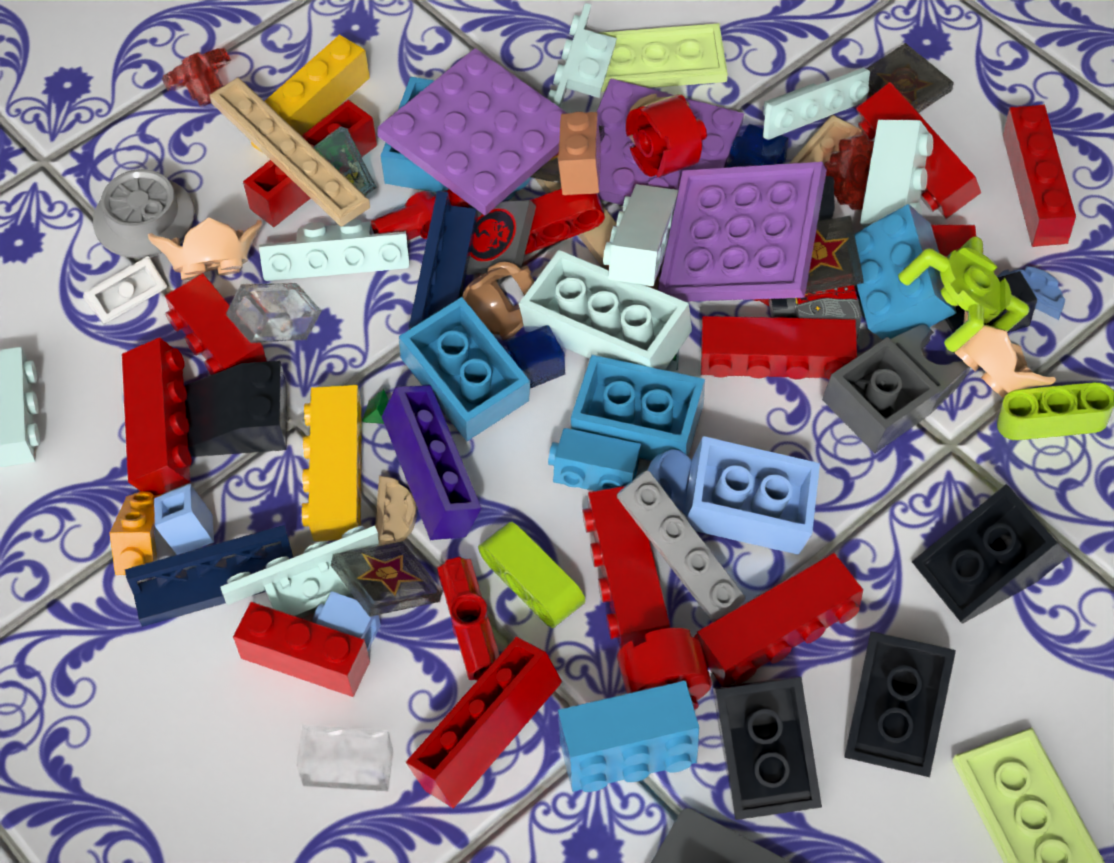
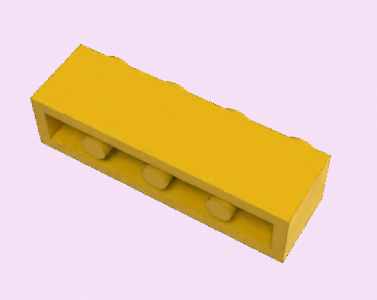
M339 34L264 102L302 136L338 108L370 78L365 49ZM251 141V145H252L254 148H256L257 150L261 151V150Z
M358 385L312 387L311 403L304 404L305 425L310 426V435L304 436L303 449L305 459L310 460L309 469H303L302 473L304 492H309V503H302V523L304 527H310L313 541L342 539V535L348 530L361 526L362 404Z

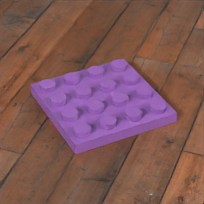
M474 48L377 128L379 138L483 215H487L559 152L561 114L568 113Z
M610 79L597 109L601 142L599 199L623 205L625 196L631 197L636 184L679 190L684 170L726 168L743 124L744 113L685 98L689 102V107L695 118L703 121L707 131V137L702 141V152L699 162L665 176L657 177L655 175L649 177L640 170L631 154L630 148L635 145L629 136L627 137L626 119L630 108L639 99L651 94H657V97L674 95Z
M823 162L684 170L681 176L658 291L684 302L805 298L827 171Z

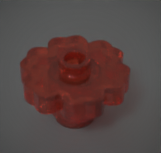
M217 48L202 55L200 52H197L181 60V65L173 68L172 71L163 75L161 79L168 91H175L186 87L192 100H197L199 106L203 107L211 104L210 94L224 86L217 71L228 65L232 60L225 48Z
M864 135L841 139L839 151L832 152L830 160L824 163L827 170L826 176L834 177V196L837 198L840 205H849L851 210L863 209L874 141H867Z

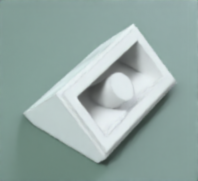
M147 256L84 292L83 298L100 321L106 324L168 287Z

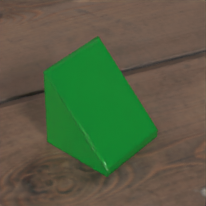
M384 389L368 401L362 422L384 424L382 415L389 402Z

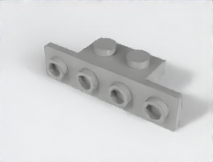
M649 471L642 472L617 494L619 501L712 622L732 612L745 601L744 594L715 558L709 546L699 537L683 512L676 507Z

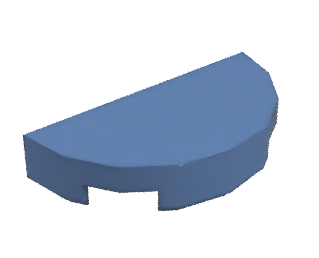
M1026 266L1025 270L1009 272L1007 269L997 276L998 278L1021 271L1037 298L1035 309L1059 320L1065 304V298L1058 287L1059 282L1052 275L1044 270Z

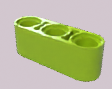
M1096 382L1014 390L1005 395L997 419V429L1001 435L1010 440L1097 433L1104 430L1110 420L1114 409V390L1106 384Z
M508 522L478 545L479 553L486 564L547 626L555 628L585 604V596L579 586L515 523Z

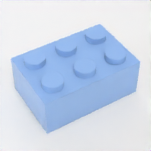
M703 436L692 458L684 515L697 532L799 555L813 531L820 463Z

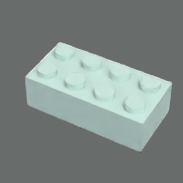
M560 250L557 251L519 302L525 331L589 359L591 355L665 370L692 332L689 303L646 285L608 280L609 270Z

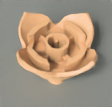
M208 217L186 233L183 246H180V240L177 237L170 240L150 233L148 234V239L166 255L174 271L181 273V280H192L206 271L218 270V275H231L239 273L240 268L248 261L251 244L262 226V220H257L255 225L243 232L242 230L235 231L228 224Z
M966 311L964 314V323L968 320V312ZM984 325L977 334L954 352L975 372L982 367L986 373L981 378L1002 398L1014 390L1052 385L1056 381L1055 377H1046L1033 373L1027 367L1021 346L1011 343L1007 331L989 325Z

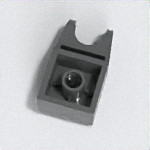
M927 325L917 326L892 339L886 337L831 374L822 400L874 453L928 417L960 386L970 371V367L964 361L953 362L948 365H938L930 362L923 355L921 350L930 342V336L934 333Z

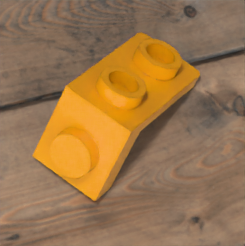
M137 492L126 496L109 532L115 575H126L124 569L157 561L154 536L156 528L154 498L161 495H153L150 492Z

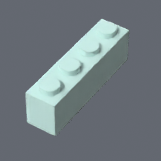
M636 184L631 197L625 196L623 211H619L617 225L613 226L610 242H606L603 264L609 265L608 280L654 286L666 252L679 190Z

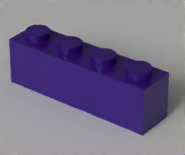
M431 385L395 387L382 415V420L429 539L465 538L482 508Z

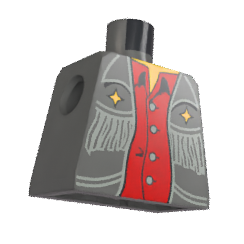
M848 260L839 262L843 270L820 266L810 272L805 298L769 299L771 318L855 319L856 340H858L861 314Z

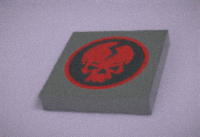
M530 200L500 202L487 215H483L477 210L478 219L466 275L487 273L488 268L498 262H510L521 269L536 209L534 203Z

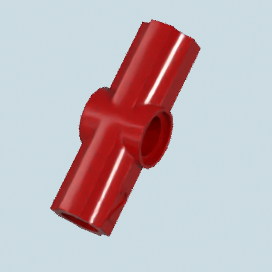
M450 189L443 191L448 192L451 206L469 208V203ZM429 191L418 192L407 200L405 207L371 220L374 234L406 231L407 241L418 236L427 239L436 194L433 195Z
M456 557L446 560L442 566L437 567V572L468 680L477 681L498 658L499 651L488 618L487 604L482 598L471 559ZM473 615L478 617L472 622L462 621L466 616Z

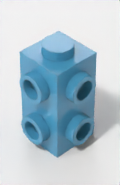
M564 428L560 442H553L549 452L548 465L554 466L553 482L592 491L627 486L637 476L641 444L592 434L586 431Z

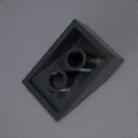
M281 361L241 363L184 386L187 392L185 408L186 418L189 423L187 437L188 450L191 457L287 450V384Z
M1005 484L915 558L912 563L956 618L963 624L1035 584L1069 557V555L1013 490Z
M870 631L844 758L930 778L956 650Z
M791 676L713 688L735 820L822 808L802 677Z

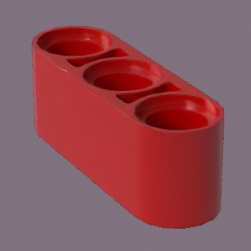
M561 188L530 200L536 205L524 255L600 226L605 219L598 193L562 195Z

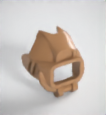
M498 262L490 266L487 273L475 278L466 287L462 295L463 299L492 334L500 335L503 341L513 337L524 324L519 304L512 306L496 280L505 276H512L524 296L534 283L528 266L520 269L517 265L510 262Z

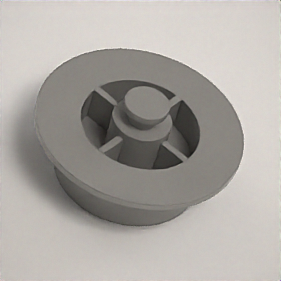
M147 169L131 170L115 177L105 187L101 200L94 211L93 228L99 242L109 251L129 258L151 257L162 252L150 242L148 234L153 233L156 236L170 240L177 237L182 241L192 226L194 207L186 190L177 183L168 180L164 175Z

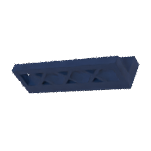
M437 191L409 330L458 300L463 294L478 213L477 209L451 206L448 192Z
M285 525L124 570L127 582L134 595L139 621L142 627L225 604L226 602L220 587L228 584L227 580L242 572L254 574L264 570L269 562L280 557L287 556L289 559L294 557ZM279 541L281 542L280 544L272 545V546L265 547V548L263 547V546H265V545H269V544L276 543V542H279ZM233 554L236 555V556H233V557H230V558H226V559L223 558V557H226V556H229V555H233ZM190 566H196V567H194V568H190V569H187V570L184 569V568H187V567H190ZM151 577H157V578H155V579H151V580H147V581H144V582H140V583H139L140 580H144V579L151 578Z

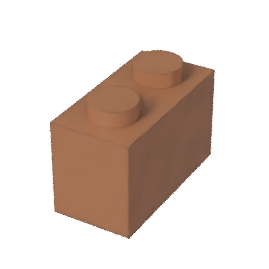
M597 112L561 114L558 164L562 195L599 193L601 142Z

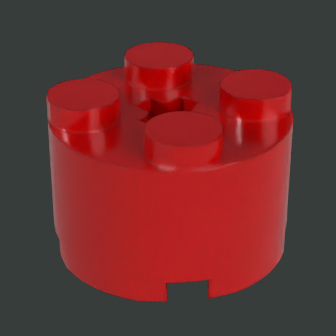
M682 94L669 96L631 110L626 119L627 137L633 135L635 146L630 148L631 154L637 166L646 176H665L699 162L702 152V141L706 139L707 131L703 121L695 118Z
M666 628L644 634L646 642L634 647L633 640H631L619 650L617 661L626 694L686 681L694 710L699 707L697 700L702 698L711 689L712 681L697 634L692 637L688 629Z

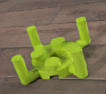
M979 237L970 238L957 251L954 250L947 257L931 248L925 249L898 275L899 280L908 286L930 266L940 271L941 280L944 285L941 289V294L945 301L952 306L959 305L968 312V320L944 341L946 348L951 352H956L983 328L984 323H989L993 318L1002 313L1004 309L1008 311L993 323L991 327L1007 332L1029 313L1028 304L1011 295L1006 279L1004 278L1000 282L993 271L998 267L983 254V241Z

